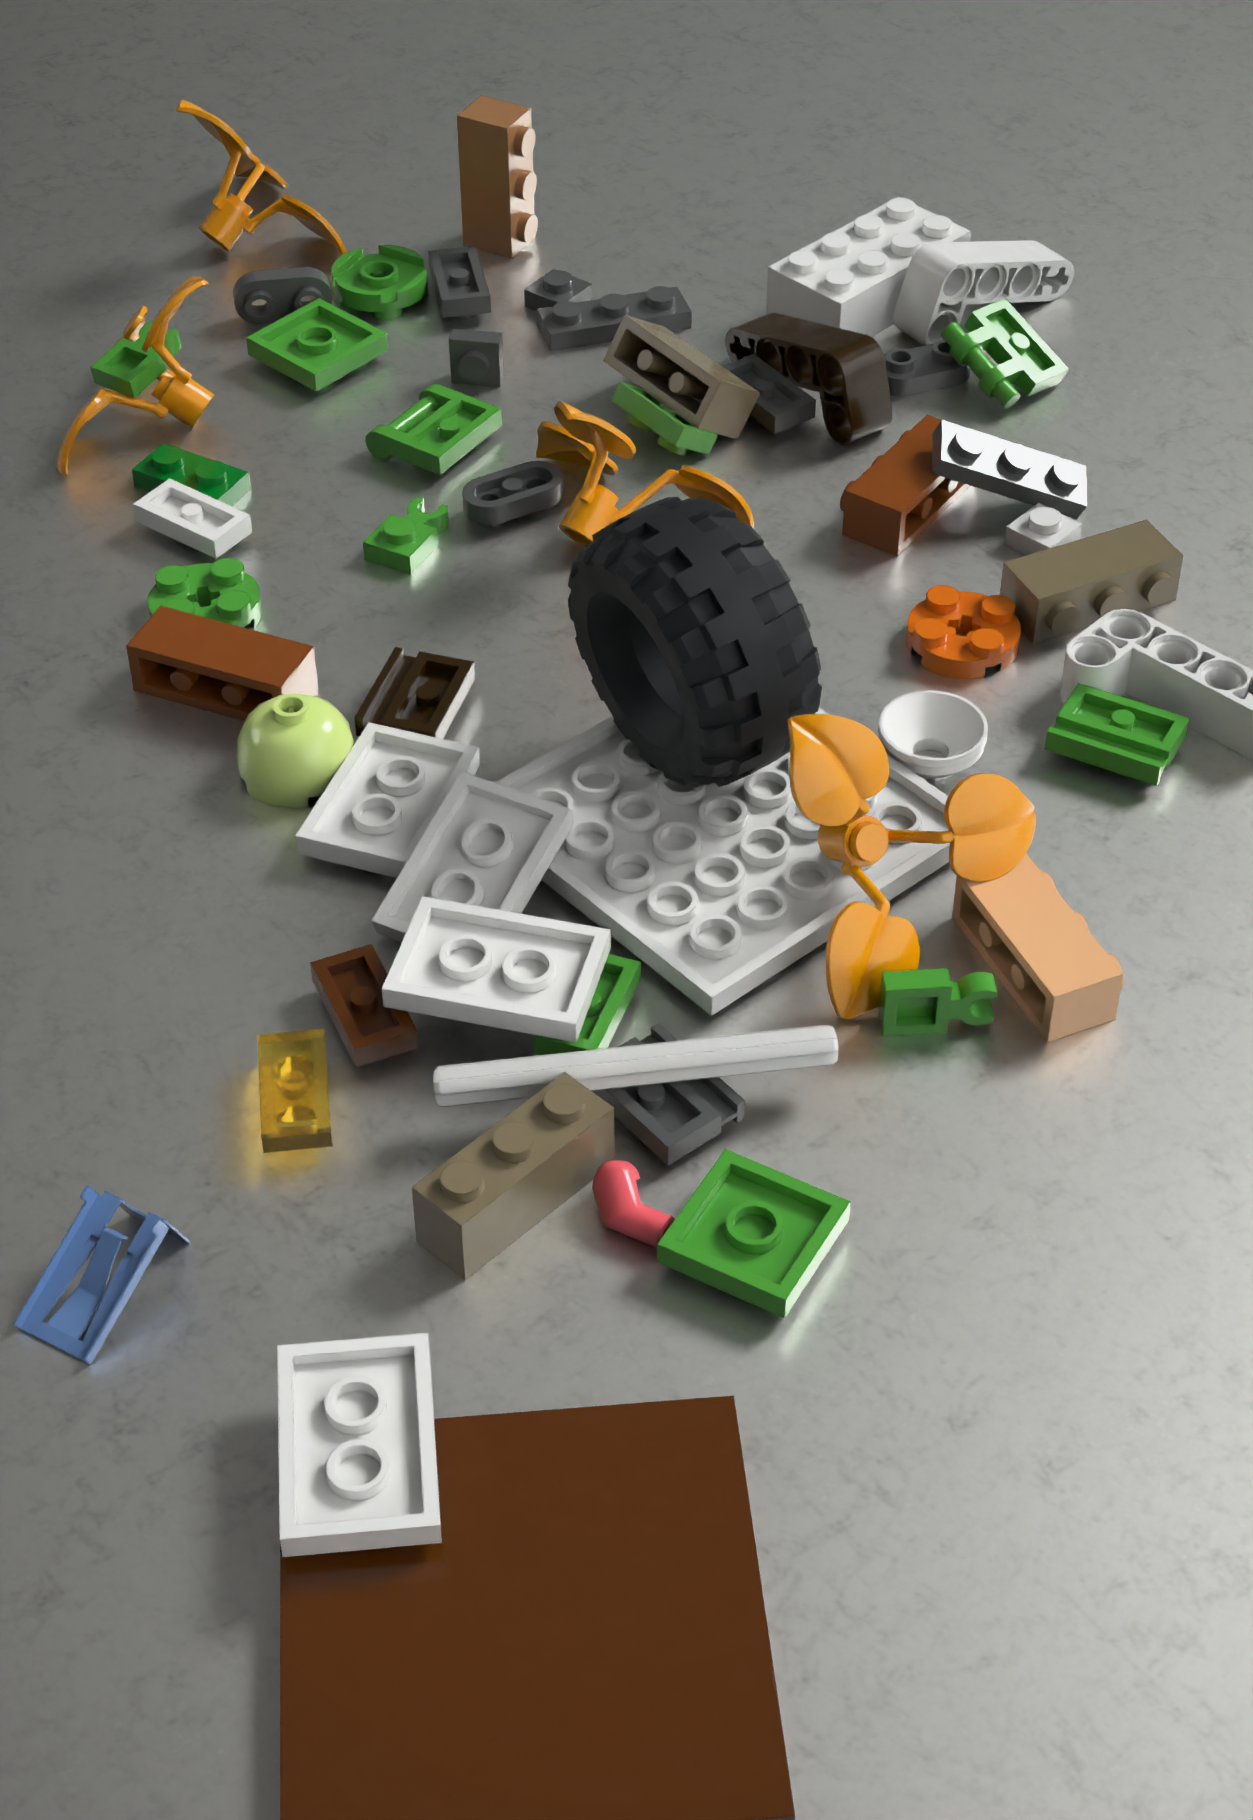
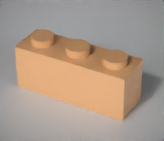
M1027 853L1011 871L997 879L978 882L966 880L959 876L956 877L952 918L1047 1043L1116 1020L1120 991L1124 986V975L1119 961L1111 953H1106L1089 932L1088 925L1083 916L1078 912H1073L1057 892L1050 875L1044 871L1041 872Z

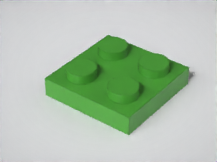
M320 298L246 337L249 356L314 391L328 387L332 382L359 367L365 366L369 361L389 351L388 334Z
M725 1149L658 1242L657 1262L785 1318L849 1221L851 1202Z

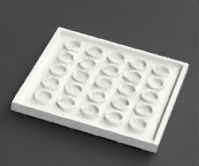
M819 708V710H818L815 714H828V713L825 712L824 710H822L821 708ZM611 716L495 782L571 809L574 824L541 880L598 926L610 929L613 938L711 1016L825 943L834 919L847 904L864 902L875 907L874 902L851 876L842 874L841 868L843 863L830 860L821 852L818 845L820 824L813 823L805 818L797 808L792 796L789 779L790 752L758 771L728 785L718 787L715 783L696 788L690 785L683 786L665 778L661 770L652 768L639 755V751L629 739H625L614 723V717ZM887 754L889 763L888 781L879 793L866 799L869 805V812L866 815L877 818L885 828L892 830L949 831L944 818V808L948 796ZM889 842L885 855L875 864L862 867L861 870L887 900L890 901L949 862L950 843Z

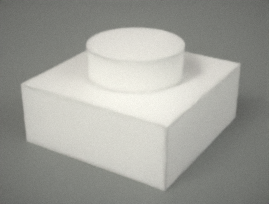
M1037 503L1006 526L1004 544L1025 555L1033 554L1081 539L1083 524L1061 514L1054 508Z

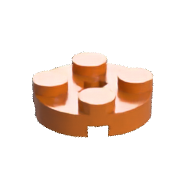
M948 585L934 586L927 591L926 599L918 603L908 616L906 647L910 654L914 648L915 652L922 656L921 665L945 677L956 679L985 677V669L1001 663V670L1014 662L1019 651L1021 625L1015 615V603L1003 595L987 596L975 592L958 591ZM956 633H965L967 636L956 635Z

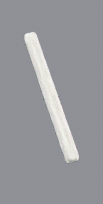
M819 1025L438 1066L433 1071V1088L437 1105L440 1107L530 1098L564 1072L590 1091L828 1066L837 1062L839 1048L833 1026Z

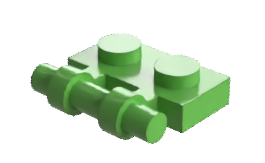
M1006 298L973 311L964 324L969 333L966 334L957 322L950 323L941 333V337L951 347L950 355L959 365L966 364L980 380L978 383L979 388L987 397H995L1005 409L1014 405L1020 398V393L1012 386L1013 383L1026 397H1029L1059 384L1069 370ZM984 351H986L994 359V361L998 364L997 366H995L989 360V358L983 353Z

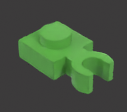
M153 320L141 327L139 338L135 342L122 338L90 366L95 384L131 398H136L166 370L165 362L152 346L147 353L142 350ZM174 328L168 331L164 341L165 348L172 356L176 355L182 347L178 330Z
M416 497L412 499L407 505L406 517L390 514L363 541L364 560L411 575L439 546L438 535L445 532L449 526L448 505L442 504L436 511L425 513L424 498Z
M948 968L882 972L878 1014L881 1035L899 1036L947 1033L948 1020L960 1019L966 1024L975 1026L994 1022V1013L990 999L997 998V989L993 974L974 972L963 976L958 981H951Z

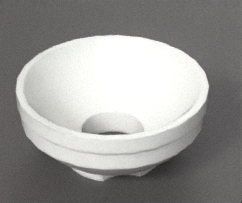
M933 690L915 691L893 699L881 712L878 725L879 739L885 747L886 753L918 776L927 777L933 781L947 779L971 767L978 761L984 751L988 732L986 717L972 702L955 694ZM923 750H934L946 757L931 758L915 754Z

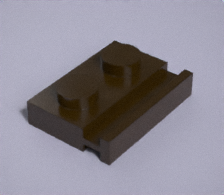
M395 647L354 717L356 736H360L368 722L443 739L475 680L474 661L419 651L417 657L404 655L403 648Z

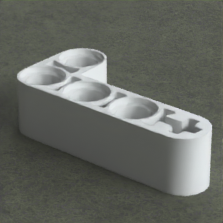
M1034 240L928 243L919 248L910 261L894 310V325L923 346L934 344L938 340H943L941 333L950 323L957 322L960 325L966 305L992 304L1005 298L1009 303L1053 301L1060 298L1069 289L1073 281L1074 266L1069 260Z
M1118 609L1106 613L1067 644L1060 689V698L1064 704L1078 683L1119 696L1127 693L1147 705L1190 718L1188 727L1253 760L1252 669L1141 612L1131 609Z

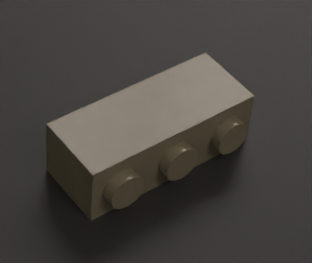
M624 315L603 360L697 429L738 439L760 395V392L666 327Z
M1146 519L1003 562L1000 595L1013 600L1015 603V615L1020 622L1021 632L1032 644H1036L1085 629L1113 610L1131 609L1140 612L1175 601L1184 555Z
M562 1073L412 1186L416 1242L462 1279L467 1280L589 1184L603 1163L615 1160L614 1107L567 1073Z

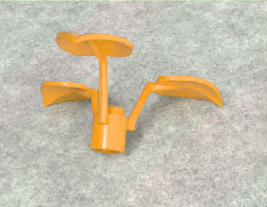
M181 100L176 112L192 114L214 138L223 143L230 156L218 193L211 202L214 207L199 226V230L229 252L244 231L252 234L256 227L277 212H283L294 216L312 232L335 245L340 256L347 253L335 229L320 213L287 194H283L280 200L250 219L249 216L253 209L244 200L257 180L285 190L289 185L271 167L261 164L259 158L250 151L240 136L223 120L191 102ZM234 173L236 177L248 178L237 195L230 193L226 198Z
M190 276L181 283L160 309L146 335L142 350L147 353L152 346L172 370L167 369L165 373L163 372L156 378L159 380V383L151 395L159 400L158 404L138 398H131L124 394L101 388L79 411L63 438L56 460L57 469L61 474L67 476L69 451L75 437L92 417L110 403L116 402L152 412L162 419L169 413L191 429L193 428L214 394L191 379L192 374L182 368L164 346L168 323L181 306L185 297L191 292L208 285L209 283L205 279L198 276ZM143 305L133 315L123 331V337L118 339L115 344L122 338L133 342L139 338V331L146 321L147 307Z
M560 401L557 402L554 411L563 427L547 421L541 422L538 427L536 458L571 462L589 467L583 487L579 490L559 525V529L566 536L585 547L593 542V534L634 512L669 483H674L689 498L702 497L710 502L715 501L735 512L736 518L740 522L749 524L754 529L752 512L740 493L718 477L687 465H682L679 472L674 469L667 470L618 511L615 507L618 497L612 491L597 483L601 473L615 475L618 470L617 465L607 457L608 451L625 459L633 458L636 448L631 439L607 421L583 413L579 409Z
M831 714L797 715L787 720L790 736L789 779L793 799L805 818L813 823L820 824L818 845L821 852L830 860L842 862V874L851 876L875 904V907L864 902L847 904L837 914L828 934L826 944L828 992L837 1016L851 1019L879 1007L882 972L917 970L920 961V946L913 925L903 917L888 916L890 910L889 901L861 868L878 862L885 855L889 842L950 843L949 864L955 875L970 881H991L1011 871L1023 858L1034 835L1036 815L1033 804L1010 780L996 774L977 773L959 781L946 800L944 818L949 831L887 829L877 818L866 815L869 812V805L866 799L879 793L885 787L889 777L888 757L881 740L866 726L845 717Z

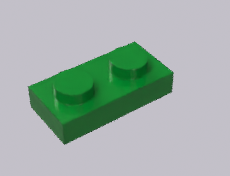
M164 443L132 469L134 487L151 492L170 478L233 506L251 490L249 472Z

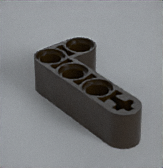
M778 313L766 314L731 328L726 333L725 345L731 362L755 354V356L759 357L798 387L819 392L826 429L831 438L840 445L851 444L891 425L893 413L886 362L880 345L869 335Z

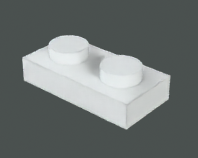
M170 478L133 503L136 522L215 559L252 533L250 514Z

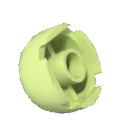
M291 693L279 695L259 704L248 714L237 738L236 754L240 779L242 778L246 782L247 792L254 799L274 807L293 809L309 807L308 797L319 796L324 792L354 746L348 721L329 701L314 695Z

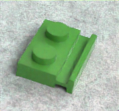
M1078 683L1058 713L1055 725L1053 727L1050 726L1047 730L1044 749L1157 786L1163 770H1167L1187 736L1190 718Z

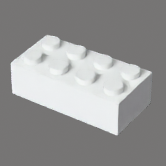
M900 197L891 199L880 207L857 217L854 221L824 235L817 241L768 266L766 314L778 313L872 337L894 324L893 315L910 261L917 250L925 244L932 242H970L971 231L953 223L946 216L936 215L915 205L910 199Z

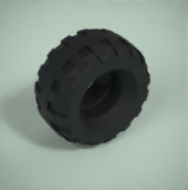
M666 497L618 519L593 534V542L586 545V549L578 554L576 562L572 564L568 587L571 589L568 598L570 619L574 622L576 630L575 640L581 658L585 660L592 676L591 682L601 701L605 702L614 717V723L625 739H629L638 749L639 755L652 768L661 770L665 778L683 786L690 785L696 788L715 783L718 787L728 785L758 771L790 752L787 720L797 715L815 714L819 710L822 686L818 683V676L820 675L821 665L818 649L812 642L809 631L811 625L802 603L799 604L789 584L791 580L779 560H775L763 545L764 540L749 524L740 522L736 518L735 512L715 501L710 502L702 497L688 498L682 501L679 497Z

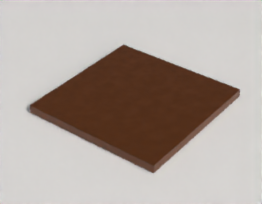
M734 1396L434 1419L442 1543L282 1557L280 1545V1820H795Z

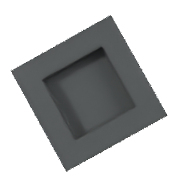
M552 269L524 289L525 307L537 311V309L552 307L564 301L575 303L592 300V283L576 278L566 271Z
M452 329L449 337L451 383L501 387L504 377L502 333Z

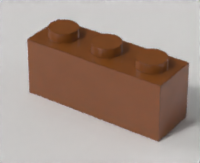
M926 415L910 431H905L898 442L883 456H878L873 461L871 467L856 481L848 483L840 499V509L843 511L842 535L898 557L970 487V485L932 474V433L941 422V419Z
M160 606L126 645L134 691L245 721L248 714L259 704L279 695L298 693L316 696L319 692L314 646Z

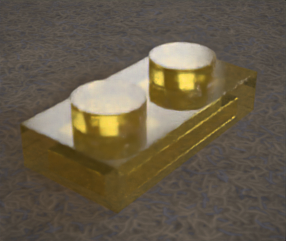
M325 1029L257 1035L263 1152L332 1147Z

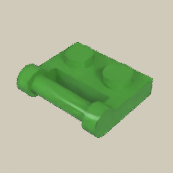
M432 384L420 393L418 402L388 425H378L368 432L365 437L366 446L372 455L378 459H387L389 456H394L419 466L424 470L441 475L502 426L501 408L440 384Z

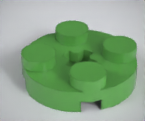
M378 245L379 254L363 256L362 247L340 256L332 265L333 297L335 304L340 307L373 312V315L378 319L392 320L402 315V308L415 304L428 293L427 267L424 268V259L420 254L411 249L395 245Z
M222 558L214 563L194 564L185 567L179 565L165 566L155 574L156 584L150 590L147 600L150 617L160 606L239 627H245L253 619L255 627L262 615L259 586L252 576L245 573L243 563L234 558ZM211 604L210 606L200 607V605Z

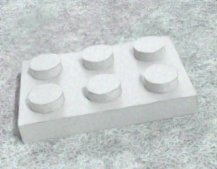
M368 722L295 835L297 854L397 878L461 771L475 775L480 766L479 747Z
M461 771L371 921L377 934L402 943L422 896L522 914L574 824L571 809Z
M422 896L382 986L383 1006L577 1042L611 949L610 929Z
M428 1333L277 1345L279 1529L282 1557L442 1543Z

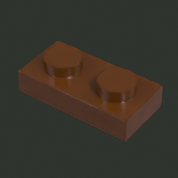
M372 944L310 962L312 981L356 1068L419 1048L417 1028L408 1011L383 1006L382 986L388 974Z

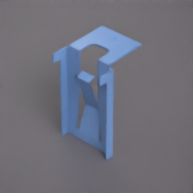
M86 1185L80 1195V1198L85 1201L13 1325L91 1365L165 1235L170 1234L190 1244V1241L165 1219L150 1212L146 1215L132 1208L123 1199L107 1191L100 1195L89 1185ZM118 1206H120L130 1216L143 1221L129 1245L127 1253L117 1266L106 1289L122 1239L129 1238L112 1229H106ZM94 1250L78 1287L47 1323L43 1322ZM94 1315L83 1341H80L79 1339Z

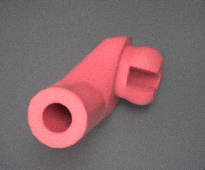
M611 1160L603 1163L598 1168L592 1183L602 1223L614 1231L657 1248L658 1242L673 1223L674 1217L641 1203L636 1180L640 1179L634 1165L624 1160Z

